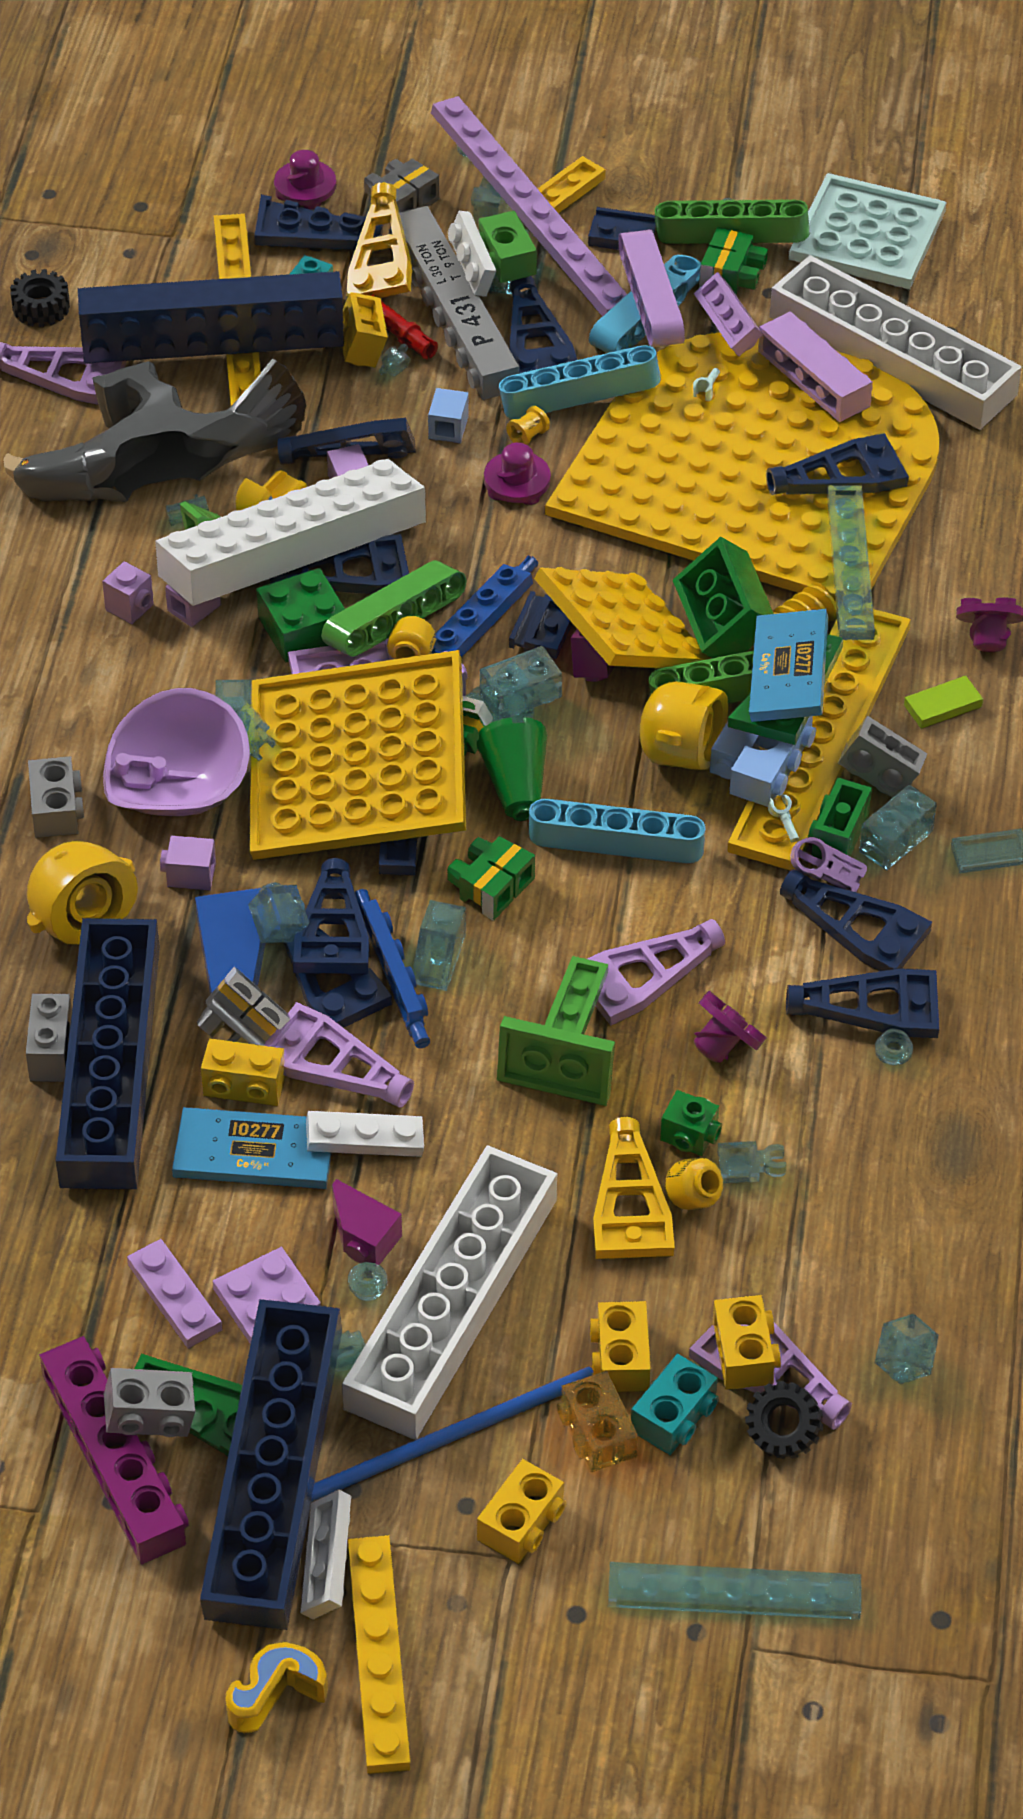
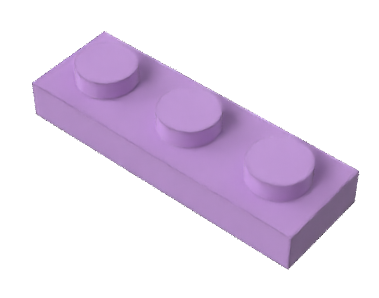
M162 1239L127 1256L128 1266L187 1348L222 1331L221 1320Z

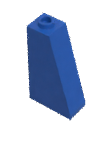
M263 887L195 897L197 923L210 995L234 966L258 986L271 917L269 888Z

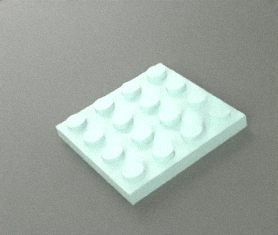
M827 173L808 211L810 235L806 240L792 244L789 250V260L801 263L811 255L845 274L910 289L945 214L947 202Z

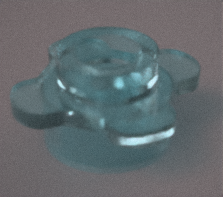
M403 344L398 349L396 347L389 348L381 357L383 365L379 369V373L383 375L388 372L392 377L400 374L411 361L410 357L405 353L408 346Z

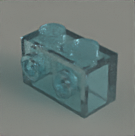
M540 646L481 668L480 694L498 720L516 716L524 711L561 698L562 672L545 648Z

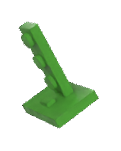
M572 956L545 1025L506 1016L503 1017L499 1033L497 1081L607 1106L611 1093L615 1041L584 1034L606 980L608 964Z

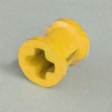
M531 406L520 419H512L507 423V434L513 443L528 445L532 437L538 433L544 434L550 429V421L542 409L538 406Z

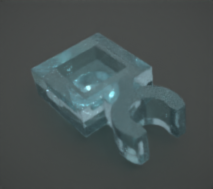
M246 703L237 712V715L243 721L248 735L250 755L260 761L262 759V756L259 754L260 747L268 743L273 748L276 742L266 733L270 728L250 704Z
M756 1141L718 1143V1165L723 1183L759 1182L760 1172H765L772 1177L786 1175V1162L772 1161L773 1159L784 1158L783 1145L773 1144L764 1150H757Z

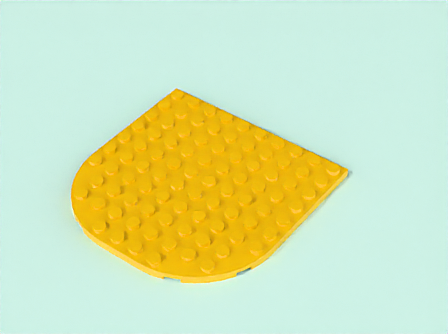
M720 332L696 335L684 340L682 344L670 345L656 352L661 381L657 386L614 397L545 505V515L693 561L721 536L748 552L761 582L797 593L802 592L805 587L810 586L813 582H819L829 590L836 605L843 606L845 601L863 606L934 476L939 454L938 428L932 412L922 397L909 384L874 367L870 360L859 359L837 351L873 382L871 406L838 422L758 352L759 339L751 349L744 351L738 356L730 348ZM714 368L719 369L720 374L713 383L712 400H705L704 391L699 392L696 398L693 397V382L701 377L707 378ZM883 433L886 434L909 476L907 487L877 493H780L772 495L766 482V470L768 468L786 467L850 440ZM851 458L837 464L843 476L861 477L866 475L859 460L856 458ZM824 467L806 473L809 480L830 479Z

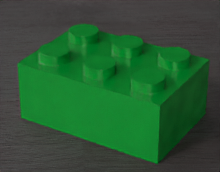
M721 536L673 579L701 652L711 658L747 652L755 643L757 616L774 614L748 552Z

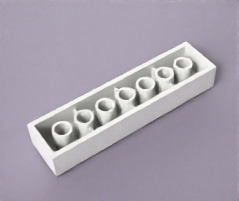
M811 255L771 289L770 318L776 319L791 311L818 336L825 339L836 351L855 356L859 359L870 360L874 367L909 384L923 400L979 430L1018 395L1022 366Z
M389 459L378 460L369 466L357 470H349L345 474L332 479L318 481L312 486L300 490H292L286 495L272 500L261 501L255 506L232 511L226 516L212 521L201 522L198 526L183 531H176L169 534V536L155 540L158 576L192 606L364 545L383 536H388L426 522L425 487Z
M486 1146L343 1381L344 1410L417 1440L556 1203V1172L491 1146Z

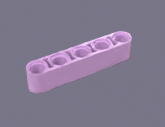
M652 230L619 233L618 245L621 261L649 345L651 347L684 343L685 333L682 316Z

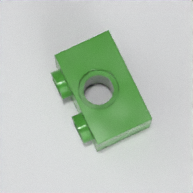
M515 210L479 219V233L494 264L495 274L500 283L537 275V249Z

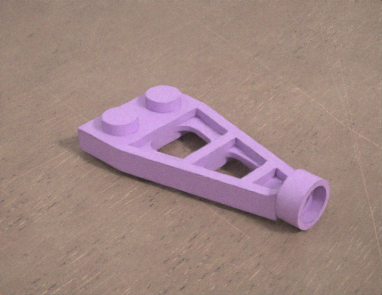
M0 342V369L3 372L76 401L98 404L92 377L115 372L118 369L125 368L127 361L85 364L86 369L81 380L70 381L60 377L58 372L61 366L66 363L84 364L82 347H18ZM30 361H51L46 373L27 367Z
M710 919L690 930L605 950L588 958V960L608 964V974L595 1006L610 1026L645 1009L711 955L712 951L724 946L725 938L720 926L715 920ZM677 948L684 959L673 967L665 969L655 954ZM635 962H644L654 975L641 987L632 988L618 969L621 966Z
M298 1002L288 1012L290 1020L280 1030L277 1029L264 1044V1046L284 1048V1075L289 1078L379 1097L400 1108L407 1103L413 1091L414 1081L401 1075L396 1068L329 1016ZM319 1039L328 1040L340 1050V1053L330 1065L315 1064L304 1059ZM352 1057L358 1058L371 1066V1069L363 1079L342 1073V1070Z
M774 1323V1334H770L771 1344L778 1343L781 1367L774 1368V1383L772 1386L777 1385L776 1381L789 1367L795 1368L809 1381L804 1389L818 1402L817 1405L823 1414L821 1422L833 1430L837 1429L847 1418L852 1403L838 1394L836 1388ZM712 1325L689 1348V1358L723 1380L714 1326ZM763 1386L744 1388L754 1393L757 1391L762 1393L765 1390ZM824 1400H828L825 1405L821 1404Z

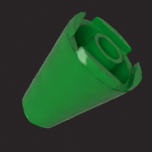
M512 717L491 722L479 731V739L476 738L477 749L503 810L507 816L517 821L529 820L531 804L541 799L547 746L546 727L540 721L523 717L524 723H513Z

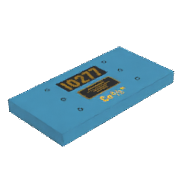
M826 609L757 616L749 707L751 722L823 714L828 614Z
M183 1107L172 1175L175 1178L327 1189L332 1152L307 1151L306 1116Z

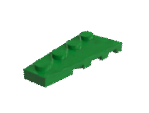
M827 634L824 686L843 648V638ZM749 694L728 717V727L796 745L809 716L751 722Z

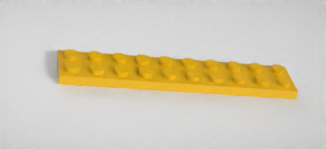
M845 601L830 632V635L843 638V648L824 686L823 714L813 716L812 727L816 728L814 741L810 748L805 747L803 749L800 765L796 772L791 771L789 773L787 786L783 793L791 799L792 805L789 813L799 840L795 842L790 841L780 817L772 816L768 811V807L748 800L728 841L727 852L791 871L795 869L790 857L792 848L797 842L808 838L813 820H818L820 816V808L826 794L830 795L837 778L841 777L845 767L838 764L840 756L848 740L864 719L870 715L910 630L911 619ZM779 795L774 799V806L778 810L785 809L782 796ZM809 843L802 844L799 849L805 852Z

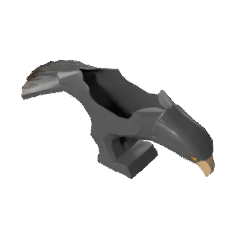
M272 358L255 381L229 409L206 414L193 413L182 408L177 389L159 381L154 364L148 361L118 369L112 373L92 377L98 405L104 423L109 429L85 443L25 458L12 456L8 453L3 460L6 473L30 498L43 502L68 500L94 502L95 499L127 502L133 491L146 484L177 478H193L201 481L226 463L242 458L247 454L277 447L278 438L296 436L301 431L302 422L305 421L306 400L304 393L299 388L294 377L291 376L288 368Z

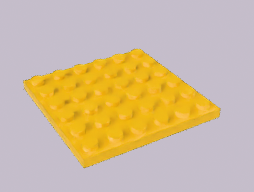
M459 650L252 680L250 854L253 860L466 831L462 659Z

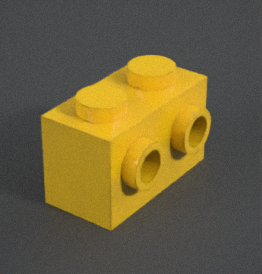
M209 1038L201 1066L203 1096L278 1106L286 1077L284 1075V1048Z

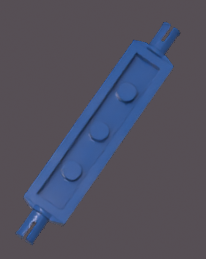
M528 555L516 567L503 564L435 633L436 642L431 654L442 653L446 650L447 652L459 650L462 657L533 584L531 572L538 566L536 558Z
M366 889L357 890L355 895L369 940L408 1033L413 1037L417 1048L427 1047L430 1044V1038L424 1028L425 1023L423 1020L424 1016H428L427 1004L423 994L417 995L414 990L416 988V979L411 966L405 967L403 964L405 955L400 940H393L392 938L393 926L388 912H381L376 899L370 900Z

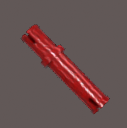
M381 301L386 330L395 335L402 346L412 348L423 359L432 358L438 350V343L425 335L418 324L407 321Z

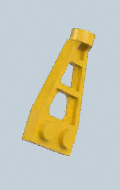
M381 182L372 187L371 205L348 270L347 298L350 292L369 296L373 294L378 298L411 292L412 263L396 203L397 190L390 183ZM391 223L392 234L373 238L377 225ZM392 248L393 262L368 266L373 251Z
M631 1117L617 1118L609 1124L610 1144L593 1217L595 1259L674 1256L672 1214L641 1138L640 1124ZM638 1163L642 1180L617 1181V1164ZM622 1195H642L649 1208V1215L616 1217L614 1207L617 1197Z

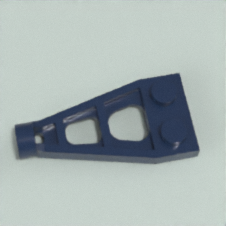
M529 276L512 280L510 289L513 296L509 350L519 365V373L576 361L577 357L572 342L539 295L534 278ZM539 314L542 320L541 323L522 325L521 316ZM547 336L554 345L527 350L524 347L526 338Z
M406 418L369 421L292 437L278 438V456L281 465L293 464L299 457H327V451L357 444L360 445L364 455L388 454L390 458H403L408 455L407 453H416L414 436ZM375 436L377 440L351 442V440Z
M885 433L853 439L786 467L777 466L766 470V482L772 495L780 493H877L907 487L909 479ZM851 458H856L859 460L866 475L861 477L843 476L837 464ZM824 467L830 479L809 480L806 473Z
M401 534L383 536L364 545L270 578V584L308 572L309 568L331 563L334 567L335 576L325 577L335 592L373 594L409 574ZM359 557L370 559L372 568L370 576H350L343 572L342 565L348 560Z
M328 859L321 866V875L294 936L293 973L368 974L369 935L351 883L350 866L342 859ZM331 874H339V875H341V876H340V877H332V876H330V875H331ZM344 899L346 909L322 908L323 900ZM320 924H345L349 933V937H316L315 935Z
M792 869L787 874L780 888L781 896L793 901V905L860 961L878 971L902 969L931 931L932 921L901 905L812 880L795 869ZM827 899L849 907L841 920L833 919L820 909ZM858 915H869L882 919L886 923L872 941L865 940L851 927V924Z
M289 901L276 908L272 914V921L281 932L293 966L294 936L304 913L295 902ZM318 927L316 937H330ZM369 967L368 974H347L351 977V981L326 993L320 989L316 979V975L320 973H295L307 1007L329 1016L343 1028L392 1005V995Z
M893 969L803 983V985H787L786 1015L808 1014L900 1037L938 1038L936 970ZM894 990L898 993L899 1012L890 1015L870 1009L867 1005L868 994L874 991ZM850 991L857 993L858 1008L848 1009L830 1004V994Z

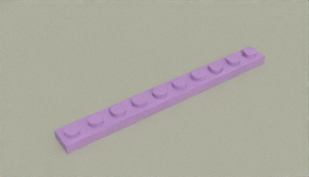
M459 96L432 105V116L513 211L515 210L520 220L603 317L627 293Z

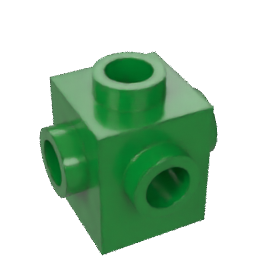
M676 1090L661 1117L660 1141L671 1144L681 1151L703 1156L709 1143L715 1144L722 1130L723 1124L718 1122L719 1105L710 1102L706 1098L695 1097Z

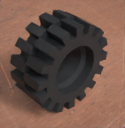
M41 269L40 274H37L36 270H30L31 275L28 276L26 273L21 274V279L16 277L13 281L14 285L11 284L10 294L12 310L15 318L19 317V322L24 324L27 321L28 326L32 327L35 323H38L39 327H44L45 322H48L51 326L55 324V319L62 321L64 315H68L70 308L68 284L62 275L58 277L57 272L54 271L49 275L46 269ZM38 297H47L44 299H34Z
M777 1381V1385L772 1386L769 1383L763 1386L765 1390L762 1393L757 1391L753 1395L756 1398L753 1404L749 1402L747 1406L749 1416H745V1423L749 1426V1430H747L749 1436L759 1448L779 1459H785V1457L794 1459L798 1458V1454L801 1452L808 1453L811 1450L809 1446L813 1442L817 1444L820 1439L817 1436L818 1432L823 1431V1423H821L823 1414L817 1405L816 1399L804 1388L792 1382L786 1384L784 1381ZM790 1405L798 1411V1427L789 1435H777L770 1427L771 1413L779 1406Z

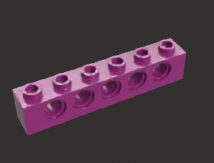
M82 1336L39 1354L43 1378L140 1565L186 1546L185 1528L189 1527L187 1515L180 1503L174 1506L169 1496L172 1495L170 1483L164 1472L157 1474L152 1464L155 1463V1457L147 1440L140 1442L136 1434L106 1433L105 1416L93 1417L98 1414H105L104 1391L107 1378L103 1371L106 1370V1366L99 1349L96 1347L91 1350L86 1338ZM83 1383H87V1384H88V1385H86V1386H78L79 1384H83ZM114 1445H121V1446H122V1447L117 1448V1449H111V1448H110L111 1446H114ZM133 1476L139 1477L138 1479L132 1481L125 1480ZM148 1508L156 1509L155 1511L150 1513L142 1512L143 1510Z

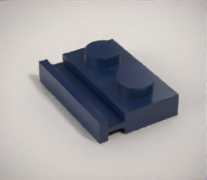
M597 207L588 235V246L619 250V233L652 230L655 237V215Z
M530 591L509 637V648L514 649L515 646L524 647L525 652L557 659L573 623L547 594H545V597L536 596V592Z

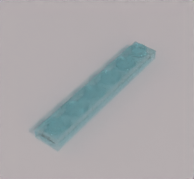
M828 486L827 502L838 636L843 638V640H874L875 627L862 486Z
M610 1562L608 1607L860 1620L861 1574Z

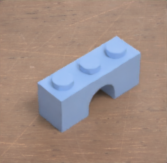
M809 716L796 745L759 736L758 746L768 750H757L745 746L731 769L730 794L768 807L771 798L774 801L777 795L782 796L787 786L789 773L791 771L796 772L802 759L803 749L805 747L810 748L814 741L816 728L812 727L813 716Z

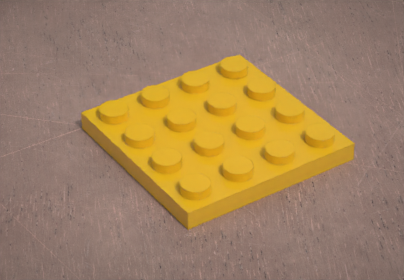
M540 567L534 577L535 581L609 666L665 668L712 659L701 652L696 638H693L684 628L685 624L683 621L675 617L666 608L665 601L655 595L647 586V581L636 573L620 574L612 571L594 572L587 569L568 570L562 567H557L556 569Z

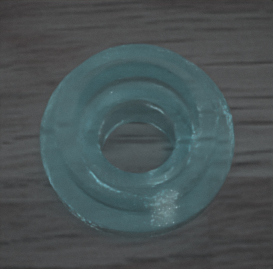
M890 1029L877 1039L875 1053L886 1064L901 1065L911 1058L913 1044L905 1032L898 1029Z
M360 1263L349 1272V1289L361 1300H374L387 1287V1273L376 1263ZM363 1278H373L370 1281L363 1280Z

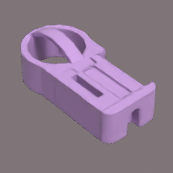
M815 837L805 838L797 842L790 854L791 863L797 871L815 879L821 878L836 887L857 892L860 886L859 881L867 871V866L864 863L830 847ZM804 843L815 844L822 852V860L799 848ZM798 857L818 866V868H805L798 860Z

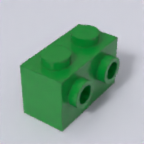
M837 778L830 795L826 794L820 808V816L818 820H813L808 838H818L830 847L851 856L869 816L872 788ZM812 843L811 855L822 860L821 850Z

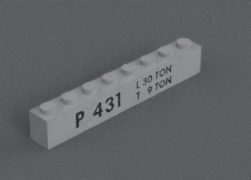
M424 206L400 212L412 263L411 278L414 286L420 287L424 304L427 307L430 306L433 310L434 321L437 327L441 326L443 328L448 347L454 348L460 368H465L471 388H476L482 400L500 396L499 383L508 376L519 374V365L479 296L474 295L469 282L466 280L465 272L429 207Z

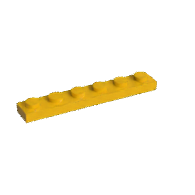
M390 1536L348 1539L367 1774L410 1770V1754Z

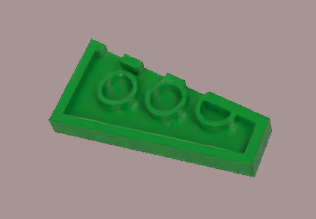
M141 1353L134 1369L192 1372L195 1414L189 1433L228 1456L242 1385Z

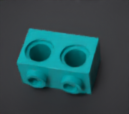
M677 1353L631 1409L630 1431L671 1455L679 1444L686 1445L696 1430V1423L702 1416L708 1417L714 1411L719 1401V1396L716 1395L718 1377ZM683 1391H692V1392H695V1393H693V1394H687V1393H684ZM660 1419H670V1420H672V1421H671V1422H663V1421H660Z

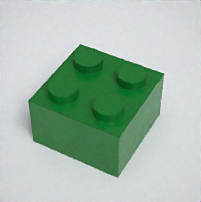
M320 568L256 589L258 618L285 663L289 662L288 652L329 646L323 642L321 637L323 626L329 618L345 610Z

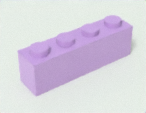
M791 311L759 327L763 335L759 338L758 352L838 422L871 406L873 382L870 378L860 372L845 356L839 354L825 339L818 336Z

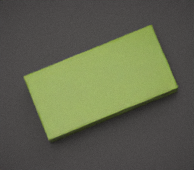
M966 675L909 695L904 700L905 708L921 729L978 709L983 704L982 696Z

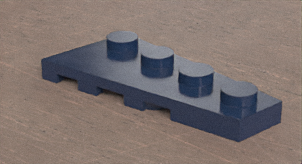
M261 194L254 235L255 245L355 250L366 217L350 213H343L341 216L332 215L327 208L317 206L315 210L300 208L299 202L286 200L284 204L272 202L271 196ZM383 224L376 226L373 238L383 236Z

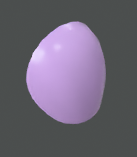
M193 688L170 689L145 699L122 719L109 743L103 773L104 793L108 801L116 806L160 816L201 814L220 805L240 785L247 771L250 749L243 721L229 704L217 696Z

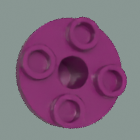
M304 149L294 152L290 156V163L282 166L275 174L274 188L276 197L284 201L299 202V205H302L305 209L314 210L316 206L320 207L321 202L330 198L336 190V175L328 165L319 162L318 155L311 150Z
M511 443L502 450V454L495 456L487 463L484 470V484L488 490V496L494 500L533 505L539 502L540 496L547 491L550 485L551 473L548 464L542 458L533 454L532 449L524 443Z
M978 598L961 599V606L956 609V618L972 623L969 635L973 646L977 650L990 653L999 652L1006 648L1007 638L1011 635V630L1007 627V624L1022 622L1023 608L1016 605V599L996 598L995 603H982V600Z
M708 991L699 1001V1004L713 1017L700 1032L694 1033L696 1035L694 1044L698 1051L709 1060L717 1063L722 1062L724 1059L728 1060L729 1053L740 1039L755 1050H758L767 1039L754 1026L748 1025L745 1018L729 1005L722 1010L726 1004L711 991Z

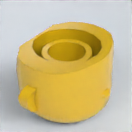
M668 682L659 686L647 700L641 717L640 743L645 755L651 762L659 765L677 766L694 770L708 769L711 763V748L727 723L728 696L722 690L692 683Z
M71 841L50 849L34 866L27 884V900L30 908L27 923L30 930L34 934L45 930L65 944H80L82 918L123 919L128 916L137 900L138 893L133 861L118 857L98 844L84 841Z

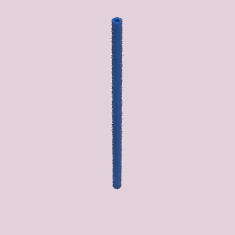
M588 1366L314 1483L311 1502L595 1382L596 1378L593 1377V1370Z

